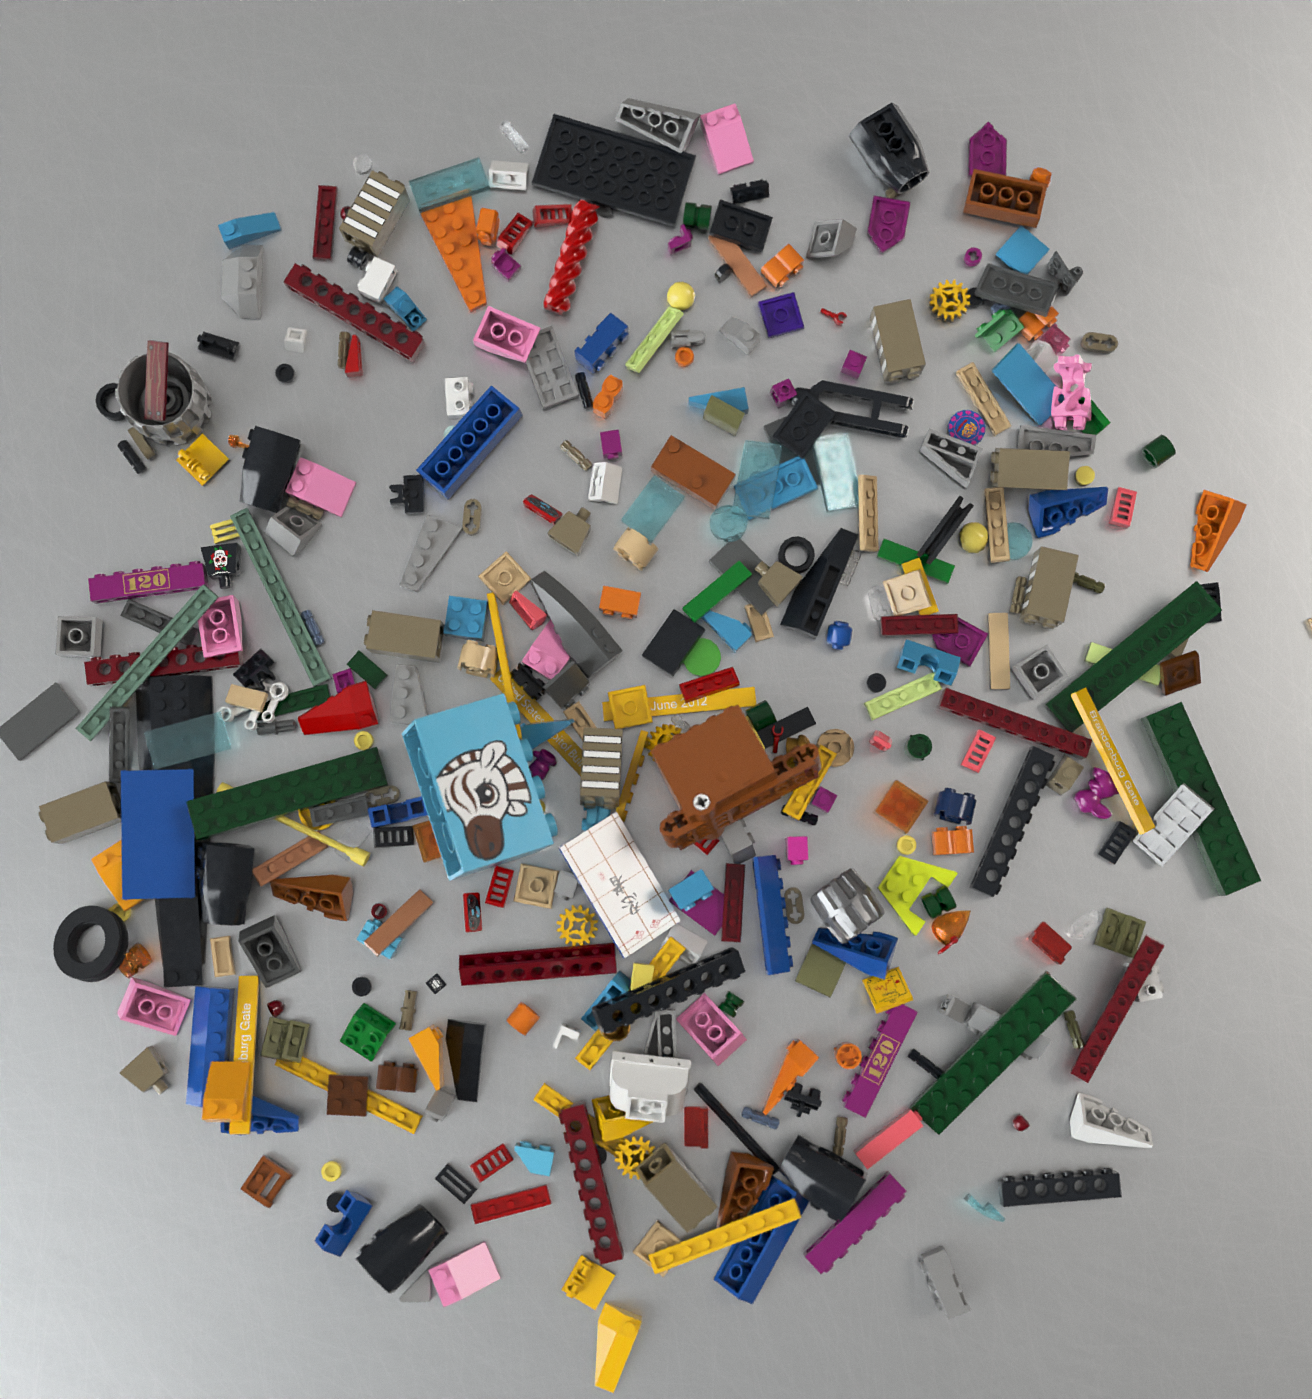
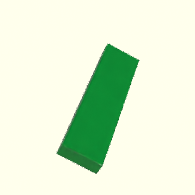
M883 539L877 554L878 558L901 567V564L919 558L916 555L918 551L887 539ZM922 555L920 560L926 576L948 584L955 565L937 558L929 565L926 563L929 555Z
M738 561L687 603L682 610L696 623L748 580L752 573Z

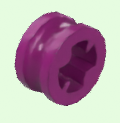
M975 247L968 249L964 256L965 263L971 267L977 266L982 259V252ZM972 253L976 254V258L978 260H970V255H972Z

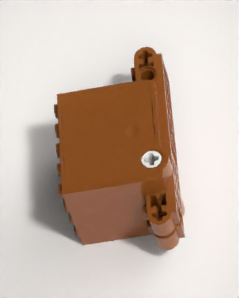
M739 705L729 706L717 716L712 715L707 718L706 722L700 725H693L689 728V731L683 734H676L666 743L657 744L651 750V753L664 782L680 811L671 812L660 823V832L667 846L670 848L679 847L680 851L703 839L714 840L719 838L726 826L743 819L818 778V772L822 767L818 747L811 743L795 746L789 753L778 755L771 762Z

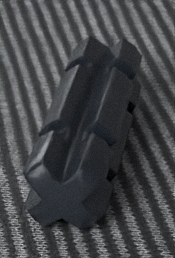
M576 373L575 379L578 383L583 406L585 409L592 408L593 400L590 398L591 393L585 373Z
M120 441L117 447L121 452H124L123 455L131 466H134L133 469L137 474L143 473L146 467L143 462L140 463V458L133 448H130L131 446L128 441Z
M783 805L781 809V814L788 817L787 814L782 812L783 808L785 807V805ZM804 811L799 821H807L808 824L816 825L818 816L812 813L810 815L808 814L809 812Z
M912 1049L908 1054V1058L916 1061V1064L928 1073L931 1072V1075L936 1079L943 1074L942 1069L938 1066L935 1067L933 1062L920 1055L917 1050Z

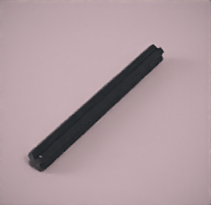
M702 1083L695 1086L694 1091L756 1158L774 1167L772 1175L776 1174L779 1166Z

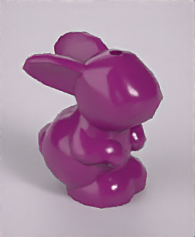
M1093 767L1092 775L1094 778L1089 780V788L1076 792L1074 800L1082 812L1092 813L1101 819H1108L1112 816V813L1101 803V800L1117 795L1119 792L1109 772Z

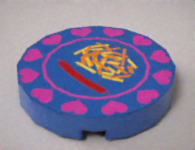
M972 410L959 411L951 417L947 425L948 435L976 446L985 434L984 420L978 413Z

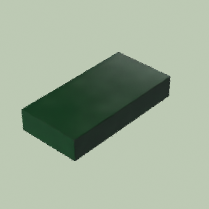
M359 650L346 664L375 690L388 677L383 670Z

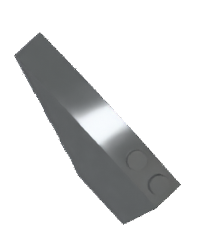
M546 571L530 580L539 601L543 603L546 609L547 617L551 619L554 625L553 629L556 635L559 634L562 640L561 644L564 650L588 679L619 656L623 651L595 616L560 582Z

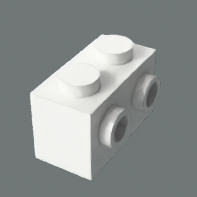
M374 256L373 260L367 264L364 278L359 280L357 287L360 295L382 304L397 273L395 265Z
M468 377L445 378L447 417L449 420L462 419L474 405V401H470V394H473V383H469Z
M1155 962L1136 996V1002L1163 998L1164 987L1158 978L1160 969L1157 962Z

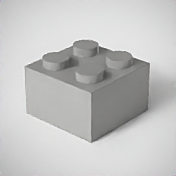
M58 616L55 654L61 657L76 658L101 657L103 620L97 617Z
M1045 645L1011 668L1032 700L1069 677L1048 645Z

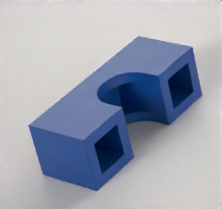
M422 796L396 804L368 808L372 828L428 817Z
M349 1190L345 1191L336 1206L343 1214L342 1220L333 1226L325 1224L314 1240L323 1251L341 1257L372 1208V1205L364 1196Z

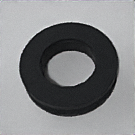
M962 496L957 498L916 554L918 557H921L926 552L930 553L926 561L929 565H931L974 506L969 503L962 509L960 507L964 499Z
M84 906L76 909L62 921L56 932L53 944L55 961L60 970L71 978L84 982H97L106 979L119 968L126 956L129 943L128 931L123 920L110 910L99 906ZM99 925L105 933L104 948L93 961L83 963L77 954L78 940L86 929Z

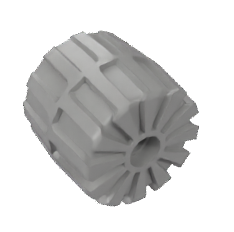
M169 352L166 401L170 398L171 401L166 405V420L144 419L147 354L132 358L126 368L121 370L118 376V388L115 389L116 399L121 404L120 410L128 422L139 433L162 445H167V441H174L175 445H182L187 443V437H198L203 432L201 428L202 423L207 424L212 413L208 407L212 403L210 392L198 372L179 356Z

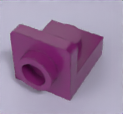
M684 224L680 226L682 237L675 236L668 242L670 255L691 247L693 236L690 229H686Z
M502 248L500 251L497 250L491 258L492 267L508 281L521 269V265L507 253L505 248Z
M790 379L773 385L770 390V394L778 409L785 406L787 400L797 395Z
M351 668L332 674L337 693L342 692V689L346 686L356 684Z

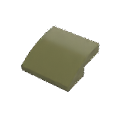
M711 395L703 419L736 436L745 413Z
M1106 908L1094 944L1133 958L1146 922Z
M812 943L795 982L830 998L846 962Z
M270 1017L260 1056L301 1063L310 1024Z

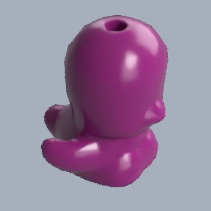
M546 749L532 751L536 760L529 766L531 776H539L541 780H544L549 772V767L556 766V758Z

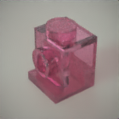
M1054 323L1040 340L1049 343L1057 355L1059 352L1063 354L1069 348L1068 342L1071 339Z

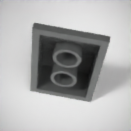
M571 661L543 687L561 709L564 707L568 709L575 703V697L578 695L583 696L590 689L588 687L590 682L574 661Z
M275 915L239 932L238 942L265 988L301 972L285 932Z

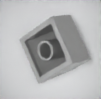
M286 506L270 518L264 533L294 556L305 548L322 527V524L311 515L309 516L297 511L295 507Z

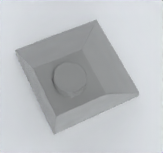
M844 219L815 222L806 257L819 258L839 255L853 246L857 228Z

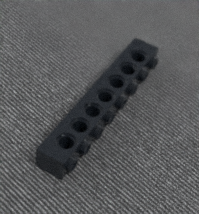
M1035 746L1029 748L969 888L989 897L999 894L1002 887L1000 881L1002 877H1006L1010 868L1007 865L1010 859L1013 860L1016 855L1017 849L1015 847L1017 842H1021L1025 831L1022 830L1025 824H1029L1032 818L1030 812L1032 807H1036L1039 802L1040 796H1038L1040 789H1044L1048 779L1045 777L1048 771L1051 772L1055 765V761H1053L1055 755ZM1033 765L1040 767L1041 772L1039 775L1033 773ZM1026 782H1030L1033 785L1031 793L1025 790ZM1018 800L1025 802L1026 807L1024 810H1020L1017 807ZM1012 817L1018 820L1016 828L1011 827L1009 824ZM1004 835H1008L1011 840L1007 846L1002 843ZM997 852L1003 856L1001 863H997L994 860V855ZM989 870L995 873L993 881H989L986 877Z
M731 947L593 1006L591 1009L598 1029L603 1033L609 1034L615 1032L622 1025L628 1026L633 1024L638 1018L651 1016L654 1011L668 1009L675 1002H684L691 995H700L707 988L721 986L728 979H737L740 977V974L746 971L739 951ZM724 964V971L719 973L720 966ZM707 972V978L702 980L703 973ZM690 979V985L684 988L685 981ZM670 987H672V988H673L672 993L667 996V995H666L667 989L670 988ZM655 995V1000L649 1003V997ZM637 1002V1008L631 1011V1005ZM619 1010V1016L613 1019V1013Z

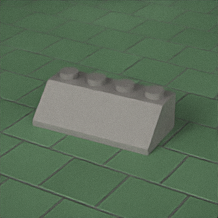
M974 1002L970 1009L971 1014L964 1023L969 1025L968 1030L976 1034L979 1031L984 1033L1001 1014ZM1040 1035L1020 1056L1030 1061L1032 1057L1038 1060L1050 1044L1051 1039Z

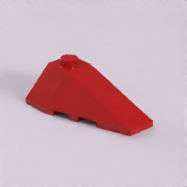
M367 681L346 686L342 689V692L335 696L332 695L320 706H315L299 716L298 721L304 735L356 730L378 724V712Z

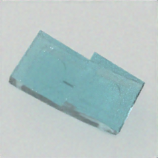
M969 1193L963 1198L981 1214L996 1221L1003 1222L1005 1220L989 1202L982 1207Z

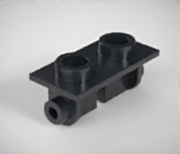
M761 179L750 182L749 187H747L746 183L733 185V187H730L733 204L768 198L769 183H767V180L763 181Z
M204 331L197 338V342H200L198 350L234 360L239 342Z
M519 663L518 670L513 669L510 672L511 678L520 687L525 683L528 684L523 690L531 699L537 701L542 696L540 693L545 695L546 691L543 687L545 683L539 678L536 679L532 675V670L527 665L523 666Z

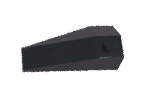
M448 1019L445 1039L457 1100L477 1102L486 1023Z

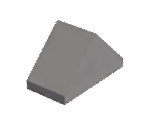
M430 1267L399 1298L401 1302L431 1301L432 1278L428 1271Z

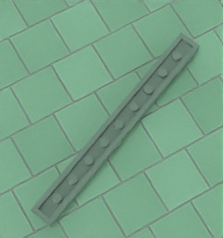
M245 508L230 515L313 687L330 680L331 676L249 509Z
M203 584L75 729L89 741H92L109 722L110 706L122 707L219 596Z

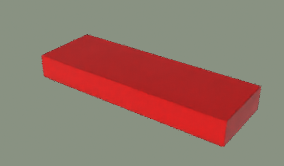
M733 667L679 684L685 703L740 686Z

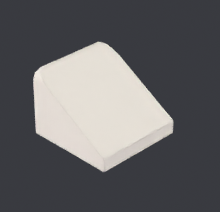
M288 328L284 339L285 350L303 353L307 330Z

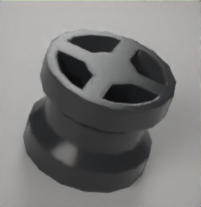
M354 246L349 252L347 263L355 264L361 270L368 261L369 252L361 251L359 247Z

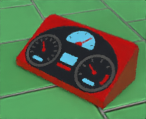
M532 494L523 500L524 507L553 525L562 517L560 511Z
M478 892L464 893L465 931H482L480 894Z

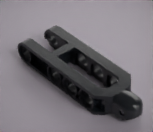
M824 380L812 386L811 389L795 388L797 395L790 399L791 404L795 406L805 391H807L817 399H819V394L825 393L836 395V398L841 396L854 399L857 402L858 400L872 402L871 418L835 411L837 414L830 424L898 438H906L909 427L900 423L879 420L880 408L883 406L893 409L898 407L912 410L914 399L907 396Z

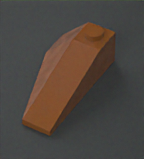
M322 875L281 878L270 882L273 896L292 904H297L298 902L307 906L309 911L313 912L315 909L324 913L323 916L329 919L348 921L353 897L350 877Z
M730 1153L725 1171L716 1229L747 1217L751 1207L759 1201L757 1198L761 1192L765 1191L769 1186L774 1170L772 1165L750 1154Z

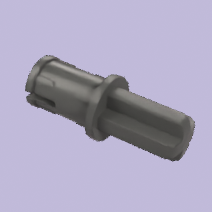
M275 719L272 723H257L259 728H256L258 735L271 733L278 735L279 732L294 731L296 723L293 719L283 721Z

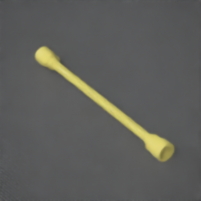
M222 782L216 793L233 787ZM286 816L274 819L345 853L356 864L364 867L369 860L371 853L358 847H348Z

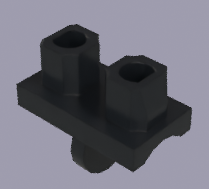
M795 1083L785 1094L784 1100L792 1103L790 1109L797 1111L796 1117L800 1118L802 1113L810 1114L811 1109L818 1111L822 1103L820 1100L821 1091L810 1088L808 1096L801 1094L803 1085Z

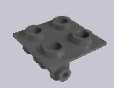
M1055 251L1048 262L1049 272L1053 276L1055 275L1058 284H1060V289L1068 295L1083 275L1082 268L1076 266L1069 270L1057 251Z

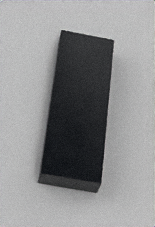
M806 707L758 731L757 734L766 749L774 743V736L771 732L774 725V731L777 734L781 733V727L784 729L782 736L779 738V742L787 739V737L789 738L815 725L816 722L809 708Z

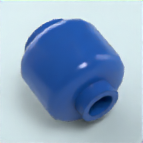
M834 621V624L828 626L826 641L832 644V648L843 650L844 646L851 644L853 629L847 622Z

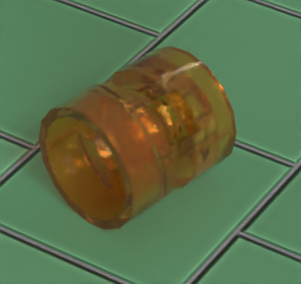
M137 942L128 949V953H126L122 964L119 966V970L125 977L131 978L139 972V968L144 969L151 964L152 958L145 947Z

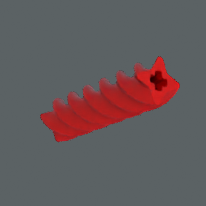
M582 199L574 206L571 222L566 229V238L561 245L560 256L555 263V273L551 277L549 291L544 298V309L562 316L563 312H567L570 309L571 304L568 297L576 290L574 279L581 274L582 269L579 262L587 256L585 244L591 241L593 237L590 227L598 221L596 209L599 206L590 204Z

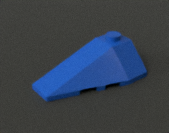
M1092 487L1046 490L1030 494L1028 511L1036 536L1040 538L1061 531L1060 528L1064 525L1075 523V519L1084 514L1089 515L1107 505L1108 488Z
M818 928L812 943L865 974L885 980L891 966L898 937L881 932H873V934L860 933L850 941L841 943L828 928Z
M253 1096L251 1132L256 1131L257 1134H264V1131L269 1130L275 1133L299 1131L298 1115ZM220 1122L221 1133L229 1134L230 1122Z

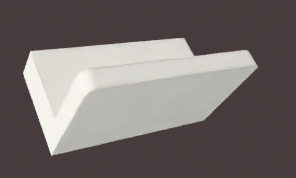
M491 161L489 187L526 190L529 164Z
M1039 339L1027 350V353L1044 373L1058 360L1051 345Z
M608 462L593 463L588 500L617 504L622 467Z
M675 924L671 927L660 949L672 936L686 947V950L678 959L691 965L698 961L707 944V940Z
M563 1023L553 1048L557 1049L563 1035L577 1040L581 1030Z

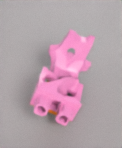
M1080 355L1070 357L1059 356L1058 363L1054 364V369L1056 373L1062 376L1063 389L1054 386L1051 416L1055 421V428L1057 430H1066L1067 421H1074L1073 428L1075 430H1084L1086 421H1091L1090 389L1085 388L1084 381L1086 373L1092 369V363L1083 362ZM1074 384H1078V387L1071 392V387ZM1060 394L1064 395V401L1062 403L1058 401V397ZM1081 397L1085 398L1083 404L1079 403V399Z

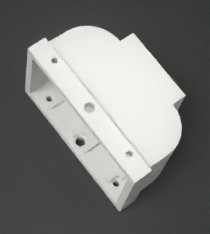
M612 1051L609 1087H611V1103L617 1109L626 1111V1119L664 1123L665 1116H673L679 1113L684 1106L685 1095H687L691 1060Z

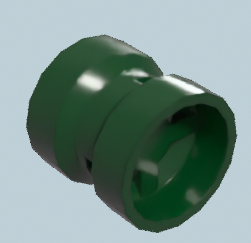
M728 991L725 1001L721 1002L718 1008L735 1018L737 1009L742 1007L745 1001Z

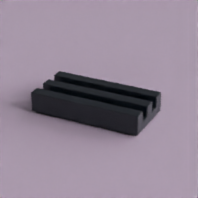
M449 1163L446 1164L435 1178L463 1204L478 1189ZM447 1169H448L451 1173H453L459 1180H461L466 1186H468V1187L471 1189V1191L469 1192L464 1186H462L457 1180H455L449 1173H447V1172H446ZM442 1175H444L448 1180H450L467 1196L464 1198L461 1194H459L453 1187H451L445 1180L441 1178Z

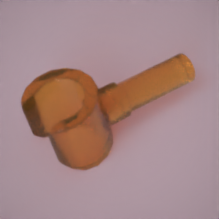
M229 435L228 443L231 447H249V445L239 442V436Z

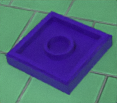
M794 292L758 302L768 339L804 329Z

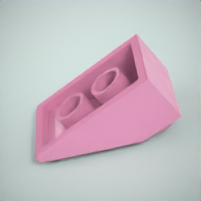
M736 103L700 116V126L719 175L754 163Z
M488 306L473 341L476 347L485 351L526 363L541 328Z
M300 457L285 492L289 497L294 496L299 501L303 500L314 505V507L342 517L356 482Z
M234 595L219 597L198 621L204 658L243 651L242 619L239 600Z
M551 619L522 660L524 665H527L530 669L548 680L556 676L571 660V657L561 644L562 640L559 634L556 635L553 629L554 625Z
M132 977L117 1014L120 1020L176 1036L191 999L150 982Z
M705 993L676 1018L679 1024L717 1066L724 1062L747 1040Z
M485 1241L433 1264L428 1269L443 1307L455 1303L500 1279Z

